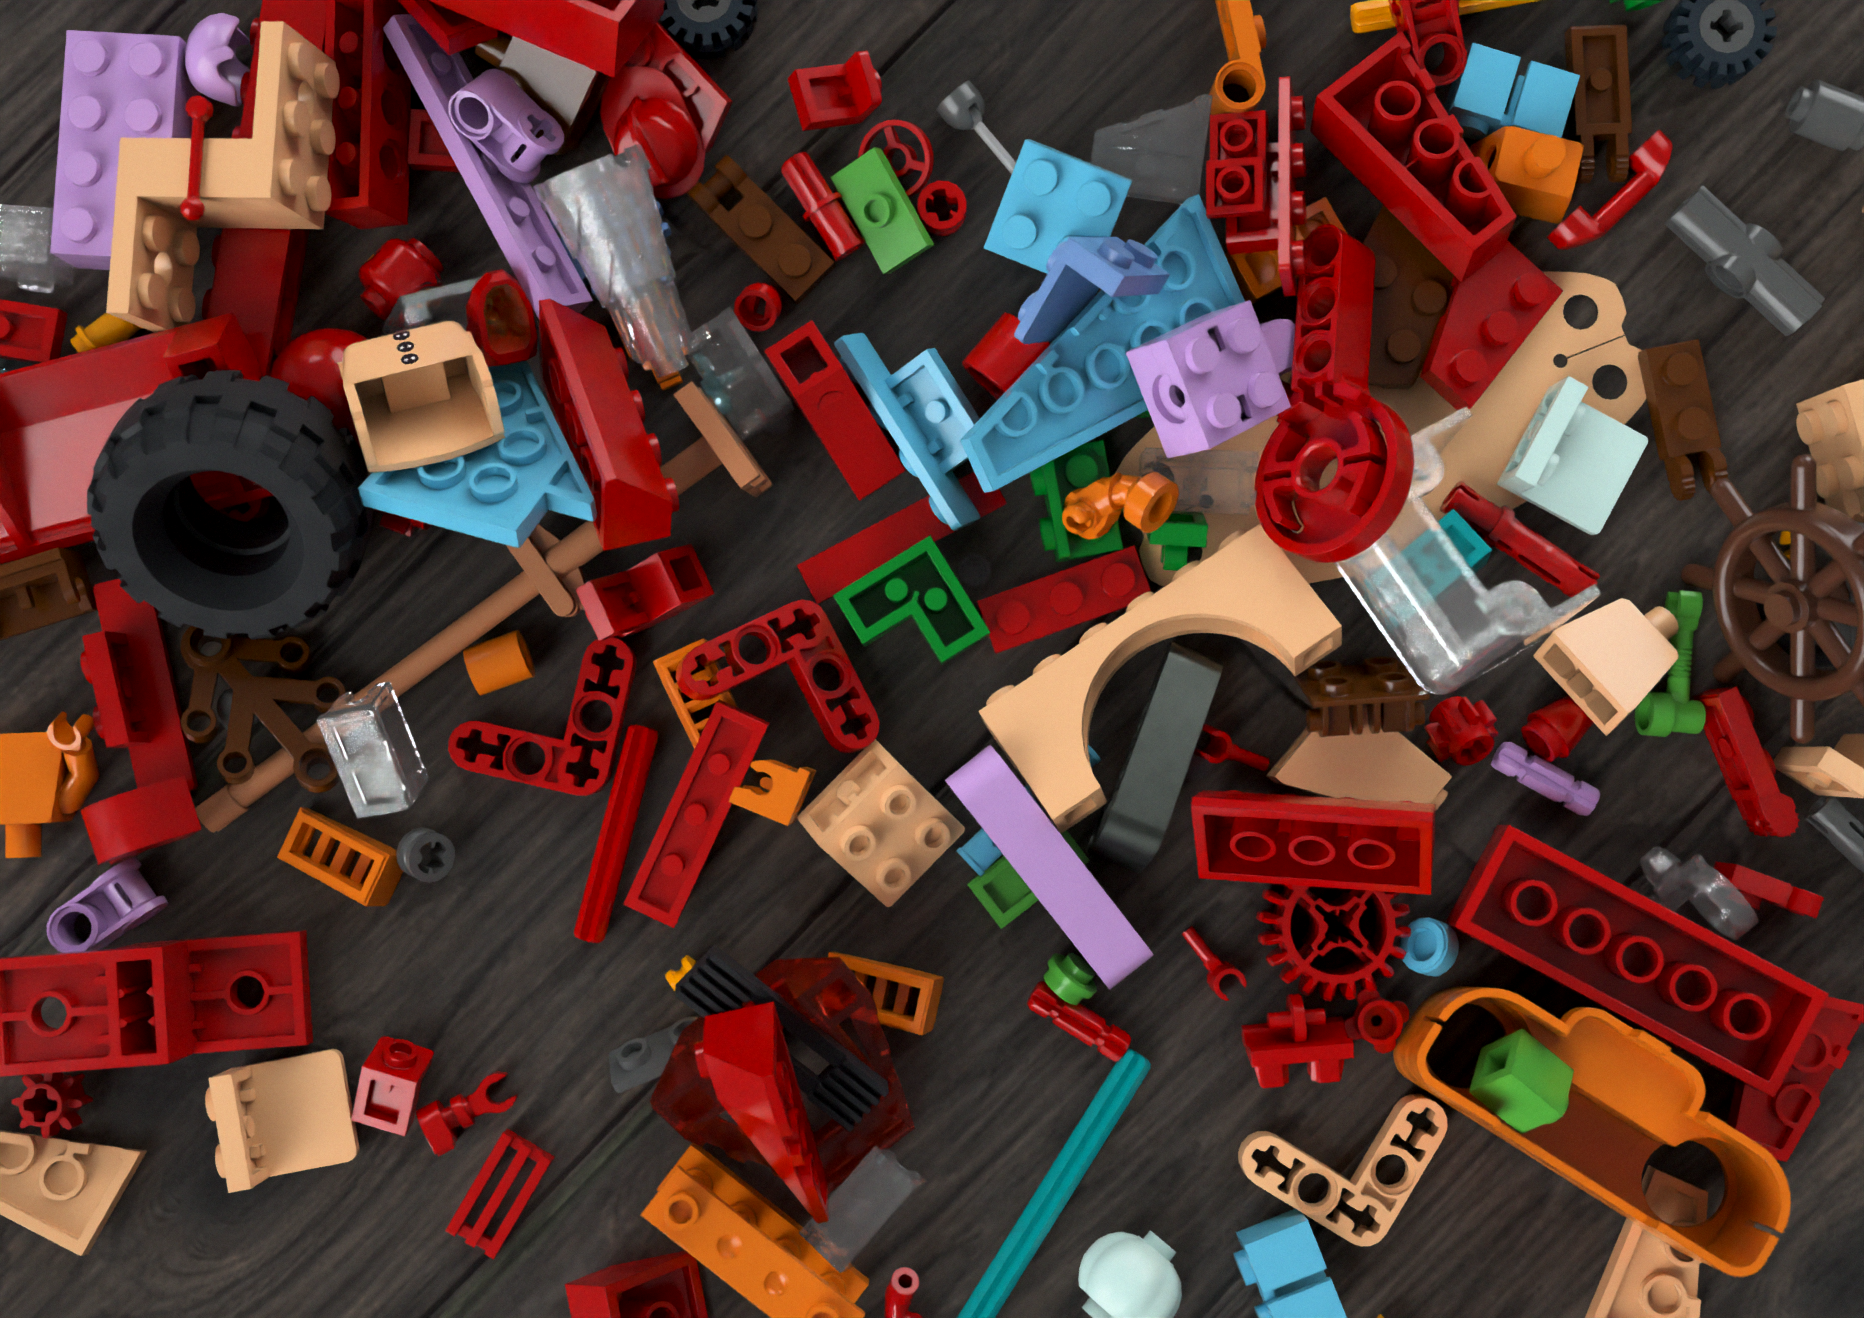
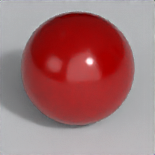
M323 328L309 331L292 340L281 351L273 364L270 377L289 383L287 391L307 400L310 396H313L331 410V414L334 415L333 425L337 429L348 428L361 449L338 362L343 361V352L349 345L369 339L356 332L339 328Z

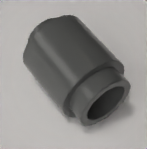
M1818 79L1812 81L1807 88L1800 86L1794 92L1785 112V118L1790 120L1789 130L1791 133L1838 151H1844L1847 148L1858 151L1864 146L1863 96Z

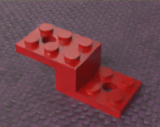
M306 930L140 942L106 950L0 957V1077L163 1065L198 1053L304 1046L313 1043ZM244 976L256 978L263 986V999L256 1007L245 1005L238 997V984ZM48 997L57 998L66 1008V1020L58 1029L48 1026L42 1018V1005Z

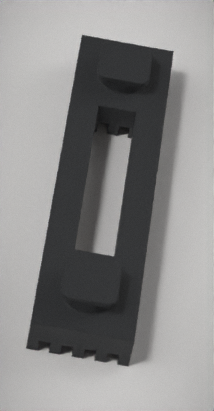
M715 944L675 985V996L703 1018L712 1014L741 1009L742 1003H747L749 1000L755 1005L774 1002L780 1024L830 1063L817 1075L790 1054L800 1090L807 1094V1099L847 1131L851 1132L854 1129V1123L857 1122L859 1124L863 1120L862 1115L864 1113L868 1115L872 1111L871 1106L873 1104L877 1106L880 1103L881 1096L886 1097L889 1094L888 1082Z

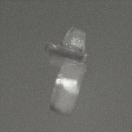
M1655 847L1640 860L1643 874L1655 887L1653 889L1654 902L1674 912L1687 900H1690L1698 912L1713 927L1734 941H1737L1758 923L1754 910L1740 891L1719 871L1708 865L1700 854L1694 855L1681 866V861L1667 849Z

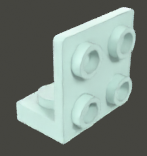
M1567 376L1547 389L1497 485L1589 535H1596L1601 532L1648 444V438L1581 402L1588 386Z

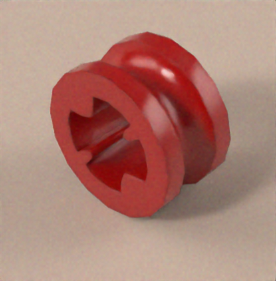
M936 181L928 184L921 191L918 197L917 214L927 232L935 236H947L955 233L962 227L966 218L967 201L963 191L956 184L949 181ZM945 196L947 204L957 205V212L950 210L949 220L939 221L937 213H927L926 207L927 205L934 207L935 197Z

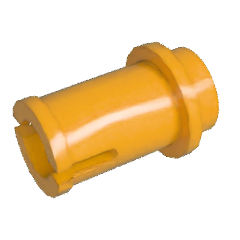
M104 313L86 328L78 325L75 328L77 335L71 338L70 342L80 353L128 340L132 335L144 328L111 314Z

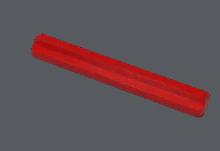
M634 724L630 725L627 729L574 928V936L583 941L600 943L606 936L658 740V731L649 727Z

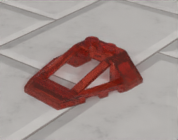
M840 957L777 959L754 976L888 1082L889 1094L886 1097L881 1096L880 1103L877 1106L873 1104L871 1106L872 1111L868 1115L864 1113L862 1115L863 1120L859 1124L855 1122L854 1129L851 1132L832 1119L813 1134L828 1182L829 1194L914 1130L915 1126L900 1079L894 1069L890 1056L891 1051L878 1019V1010L874 998L867 987ZM750 1000L747 1003H742V1008L755 1006ZM700 1016L681 1032L650 1099L651 1106L685 1140L702 1147L706 1142L724 1149L727 1157L741 1163H745L747 1159L769 1167L773 1175L780 1178L742 1129L718 1116L726 1109L717 1099L711 1077L702 1078L700 1076L695 1057V1043L703 1041L704 1018ZM849 1016L870 1061L839 1025Z

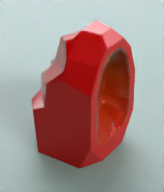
M503 269L486 272L471 290V295L466 305L468 321L466 331H471L475 344L482 352L487 367L521 362L536 356L537 332L533 308L522 287L513 276Z

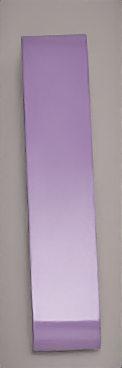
M991 745L987 746L945 779L950 788L1109 990L1154 956L1146 943Z

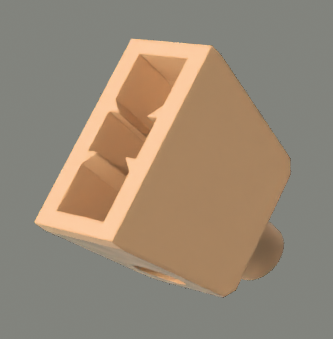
M1621 598L1558 627L1550 634L1533 657L1607 736L1637 707L1678 660V651L1668 640L1677 634L1679 626L1674 615L1664 607H1654L1643 615L1630 600Z

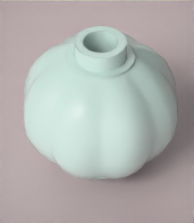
M1151 1230L1143 1239L1139 1235L1126 1232L1109 1233L1099 1238L1086 1251L1079 1268V1287L1090 1296L1082 1308L1092 1318H1173L1179 1308L1182 1296L1181 1281L1174 1265L1170 1262L1177 1252Z

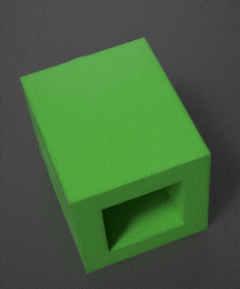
M1522 1028L1481 1048L1469 1093L1522 1134L1543 1124H1552L1564 1115L1569 1105L1568 1094L1574 1070Z

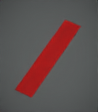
M975 472L958 480L980 514V518L1007 504L1000 489L984 493ZM930 495L798 564L797 567L816 603L819 604L832 597L837 592L926 537L931 536L933 541L936 542L955 532L948 524L940 521L934 514L929 504Z

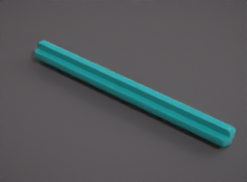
M1128 1048L1124 1056L1115 1063L957 1318H995L1151 1069V1063L1143 1055Z

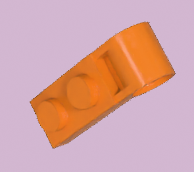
M1215 0L1229 62L1219 70L1209 92L1208 107L1210 113L1214 115L1255 111L1266 86L1260 59L1261 49L1266 48V30L1261 15L1253 16L1250 0ZM1227 84L1241 85L1248 92L1249 100L1241 103L1231 101L1225 95L1223 87Z

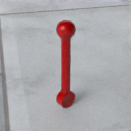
M199 95L191 97L186 103V112L193 119L187 198L181 202L180 211L187 220L191 221L199 220L205 212L204 204L200 200L205 122L212 117L214 111L212 103Z

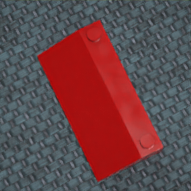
M233 312L0 373V564L19 560L57 547L67 548L95 541L93 538L95 529L91 526V515L87 514V490L93 477V467L117 422L139 397L142 399L149 397L159 384L180 376L186 377L194 374L201 380L208 371L241 370L243 379L261 380L263 376L259 362ZM205 471L190 476L200 496L216 510L273 496L270 491L261 485L229 472Z

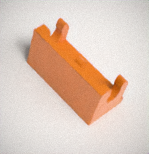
M771 759L753 761L750 766L754 770L770 775L771 778L763 777L760 779V786L770 792L763 791L761 787L744 785L743 788L734 787L728 802L786 826L796 822L816 770L809 767L797 769Z

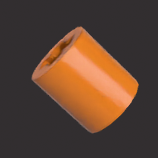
M519 630L478 643L463 650L469 677L479 695H485L535 677V668L530 651Z

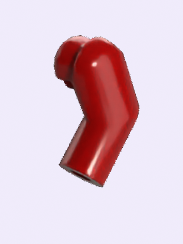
M899 1268L893 1273L885 1290L884 1318H923L922 1315L908 1310L919 1287V1277L911 1268Z

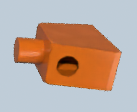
M1504 126L1470 146L1469 149L1473 156H1480L1487 169L1488 164H1492L1488 171L1515 214L1558 225L1561 223L1572 199L1584 149L1583 144L1519 127Z

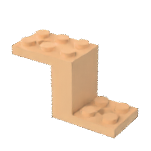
M284 21L261 22L252 139L204 138L200 200L204 204L205 212L199 220H187L180 211L181 202L187 198L191 138H120L106 313L154 333L190 324L196 309L195 297L192 292L194 265L197 263L200 255L197 227L324 229L325 211L329 209L331 204V187L327 179L329 155L333 153L336 142L335 130L332 125L333 98H336L339 93L340 79L336 62Z

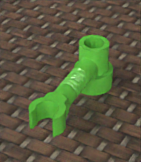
M1679 590V593H1667L1665 608L1674 615L1679 626L1677 634L1670 638V644L1678 651L1679 658L1667 673L1669 676L1667 677L1666 692L1650 691L1635 708V725L1640 735L1667 737L1671 732L1699 734L1703 730L1706 719L1705 706L1701 701L1689 700L1691 654L1693 653L1691 649L1693 648L1694 631L1698 628V621L1703 607L1701 592Z

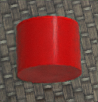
M1009 313L1001 315L962 361V365L969 375L996 400L1009 389L1050 345L1049 342L1023 344L1016 339L1014 333L1020 321Z

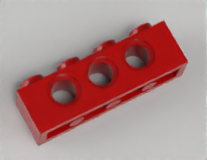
M326 0L325 54L336 62L340 87L337 97L333 98L332 125L335 130L336 142L333 153L329 155L327 179L331 187V204L329 209L325 211V214L359 229L408 225L409 165L407 161L411 113V80L383 30V27L393 15L410 14L398 0Z

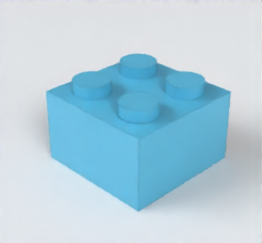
M1026 139L984 249L1048 274L1049 271H1047L1046 265L1050 255L1059 244L1067 241L1068 237H1111L1133 180L1031 139Z

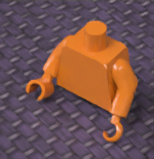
M61 711L49 725L47 732L0 734V825H5V858L41 857L42 823L72 821L75 811L83 806L100 776L93 745L87 737L94 728L93 717L82 714L75 722L73 728L67 721L66 712Z

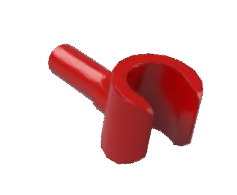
M1208 724L1203 725L1202 730L1210 734V743L1203 750L1195 748L1194 755L1216 764L1228 759L1262 771L1268 768L1269 758L1240 748L1232 743V739L1224 731Z
M1193 926L1181 934L1208 970L1207 983L1218 997L1229 1001L1219 986L1220 980L1227 974H1234L1239 983L1246 988L1247 982L1244 974L1232 963L1221 961Z

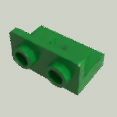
M1104 440L1084 443L1030 472L1034 496L1044 495L1048 517L1039 518L1044 551L1054 550L1056 563L1109 554L1123 549L1118 521L1112 525L1109 532L1097 539L1088 540L1080 537L1078 534L1069 532L1062 521L1064 501L1070 492L1079 488H1086L1102 477H1110Z

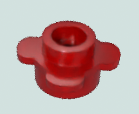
M1363 988L1357 993L1356 1000L1358 1005L1353 1016L1344 1021L1347 1036L1352 1038V1040L1363 1039L1373 1044L1374 1049L1379 1053H1389L1396 1047V1039L1401 1034L1403 1023L1409 1019V1009L1401 1001L1390 1002L1381 998L1377 990L1369 992ZM1375 1015L1381 1017V1023L1377 1026H1374L1371 1022L1372 1017Z

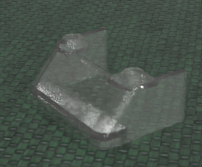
M1466 406L1411 435L1414 450L1413 478L1407 499L1396 520L1385 534L1365 551L1346 560L1333 562L1414 680L1426 691L1440 695L1457 690L1547 637L1558 627L1567 624L1602 594L1596 584L1550 609L1539 592L1527 583L1506 581L1489 591L1483 586L1421 498L1432 492L1443 478L1444 463L1440 453L1473 416Z

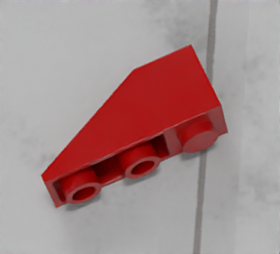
M812 320L764 350L771 367L859 501L906 472L849 376Z

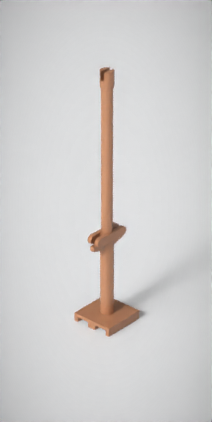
M693 381L673 394L703 435L660 467L663 478L671 477L673 479L678 496L721 464H724L742 490L756 498L774 485L709 395H706L700 387L697 388ZM586 521L562 540L538 523L520 548L506 545L524 570L305 730L303 732L304 736L311 743L334 745L539 594L542 595L556 615L562 617L576 616L580 609L584 610L575 590L586 583L581 567L603 551L593 522ZM282 747L256 766L253 776L247 782L242 784L228 783L198 805L195 810L199 820L209 831L213 833L219 832L247 812L251 804L294 774V760Z

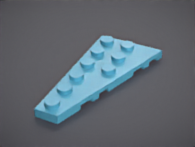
M1199 194L1187 198L1144 244V246L1158 256L1155 264L1170 274L1159 294L1111 297L1101 290L961 438L960 442L984 493L993 492L1147 411L1148 408L1126 355L1127 351L1207 313L1245 302L1212 223L1206 216V209Z

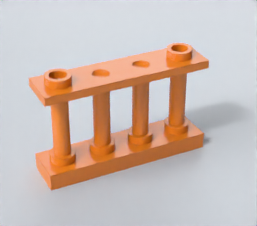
M695 1141L690 1144L656 1189L658 1191L641 1213L642 1217L770 1318H864L865 1312L854 1303L868 1287L869 1279Z

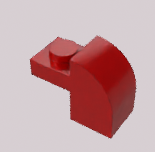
M692 544L657 552L627 571L590 580L575 589L584 607L586 617L591 623L599 641L614 636H619L621 639L650 628L715 594Z
M184 775L115 795L81 810L98 865L105 862L113 865L136 857L143 851L189 838L202 830Z

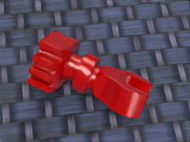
M497 1071L489 1074L482 1080L475 1092L466 1097H463L462 1094L452 1097L450 1105L446 1108L439 1100H435L416 1110L420 1127L433 1152L438 1157L456 1147V1127L461 1125L466 1129L475 1124V1117L484 1113H501L514 1105L518 1094L507 1098L503 1102L493 1101L488 1094L490 1084L505 1077L508 1074L507 1072Z

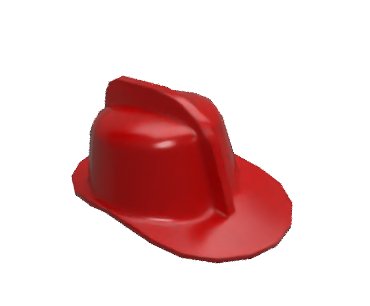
M638 65L622 69L614 78L609 80L602 94L600 116L604 132L614 152L617 165L635 188L642 185L651 197L669 199L682 196L698 182L704 171L705 150L701 136L692 120L682 94L672 79L657 68Z

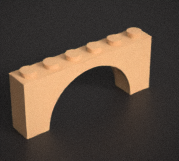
M1260 523L1247 532L1242 529L1232 533L1220 544L1216 553L1201 563L1196 560L1184 565L1175 573L1172 582L1155 594L1153 592L1141 594L1127 606L1125 614L1108 625L1107 623H1100L1093 626L1082 635L1079 640L1080 644L1062 656L1060 654H1053L1045 658L1034 668L1032 676L1015 687L1007 685L997 690L988 698L987 706L978 711L987 729L1060 834L1107 803L1103 790L1093 774L1088 750L1090 723L1096 703L1106 684L1116 671L1137 653L1162 640L1192 633L1223 634L1249 641L1265 649L1280 660L1294 676H1297L1342 645V625L1282 549L1269 538Z

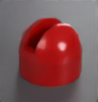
M761 282L745 287L734 303V312L738 321L745 328L757 332L765 331L772 327L780 316L782 309L781 296L776 288ZM760 298L766 301L764 315L756 313Z

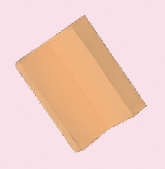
M1864 733L1844 734L1834 749L1831 747H1782L1774 759L1777 770L1817 796L1864 798Z

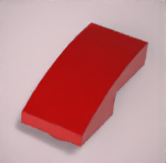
M1266 110L1210 115V161H1206V216L1208 219L1264 215L1268 173L1269 124Z

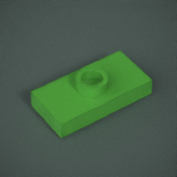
M872 148L830 177L837 191L841 194L843 202L883 274H891L934 246L932 239L882 148Z

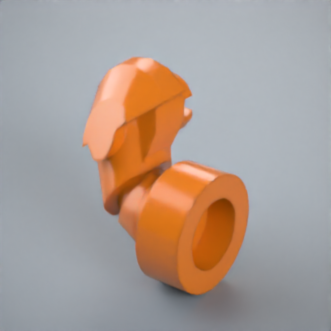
M1118 472L1109 478L1102 477L1086 488H1079L1070 492L1064 501L1062 521L1069 532L1078 534L1087 540L1097 539L1109 532L1112 525L1118 521L1124 508V517L1128 522L1145 533H1151L1162 526L1173 512L1179 497V487L1176 483L1158 472H1150L1142 477L1122 475Z

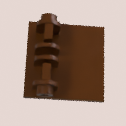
M1387 656L1369 657L1364 659V665L1342 666L1340 662L1333 660H1319L1297 676H1294L1292 673V676L1313 708H1316L1306 711L1308 732H1318L1320 737L1350 735L1349 705L1354 735H1361L1363 732V704H1367L1368 725L1372 734L1379 733L1380 726L1384 733L1413 731L1415 725H1424L1425 723L1423 702L1415 701L1430 700V694L1402 662Z

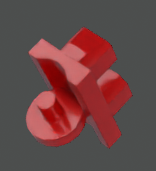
M1300 993L1287 995L1286 1011L1267 1013V1023L1241 1025L1242 1042L1251 1067H1254L1259 1085L1262 1088L1283 1087L1289 1083L1288 1064L1306 1062L1311 1081L1318 1083L1340 1082L1345 1059L1354 1058V1042L1352 1038L1347 1036L1342 1017L1326 1018L1324 1008L1305 1009Z

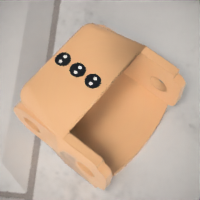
M455 321L439 322L356 342L344 350L343 361L338 362L368 472L396 471L430 465L466 455L505 438L499 403L482 352L475 344L471 331H465L459 323Z

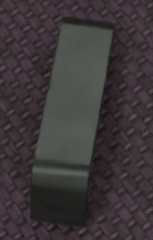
M1170 642L1157 670L1112 796L1103 808L1093 830L1087 853L1137 873H1141L1154 858L1169 824L1215 694L1224 662L1175 642Z

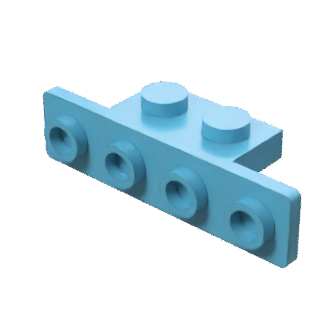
M864 333L843 335L836 340L834 345L841 355L840 364L849 378L859 384L871 402L869 405L870 412L875 421L883 429L890 432L899 446V456L904 467L913 476L918 477L930 495V507L937 518L943 523L948 524L953 531L971 525L980 519V514L952 472L969 460L960 440L980 418L935 348L926 349L891 375Z

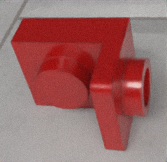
M382 1036L362 1065L351 1120L405 1137L413 1124L422 1079L432 1064L434 1052L417 1046L408 1040Z

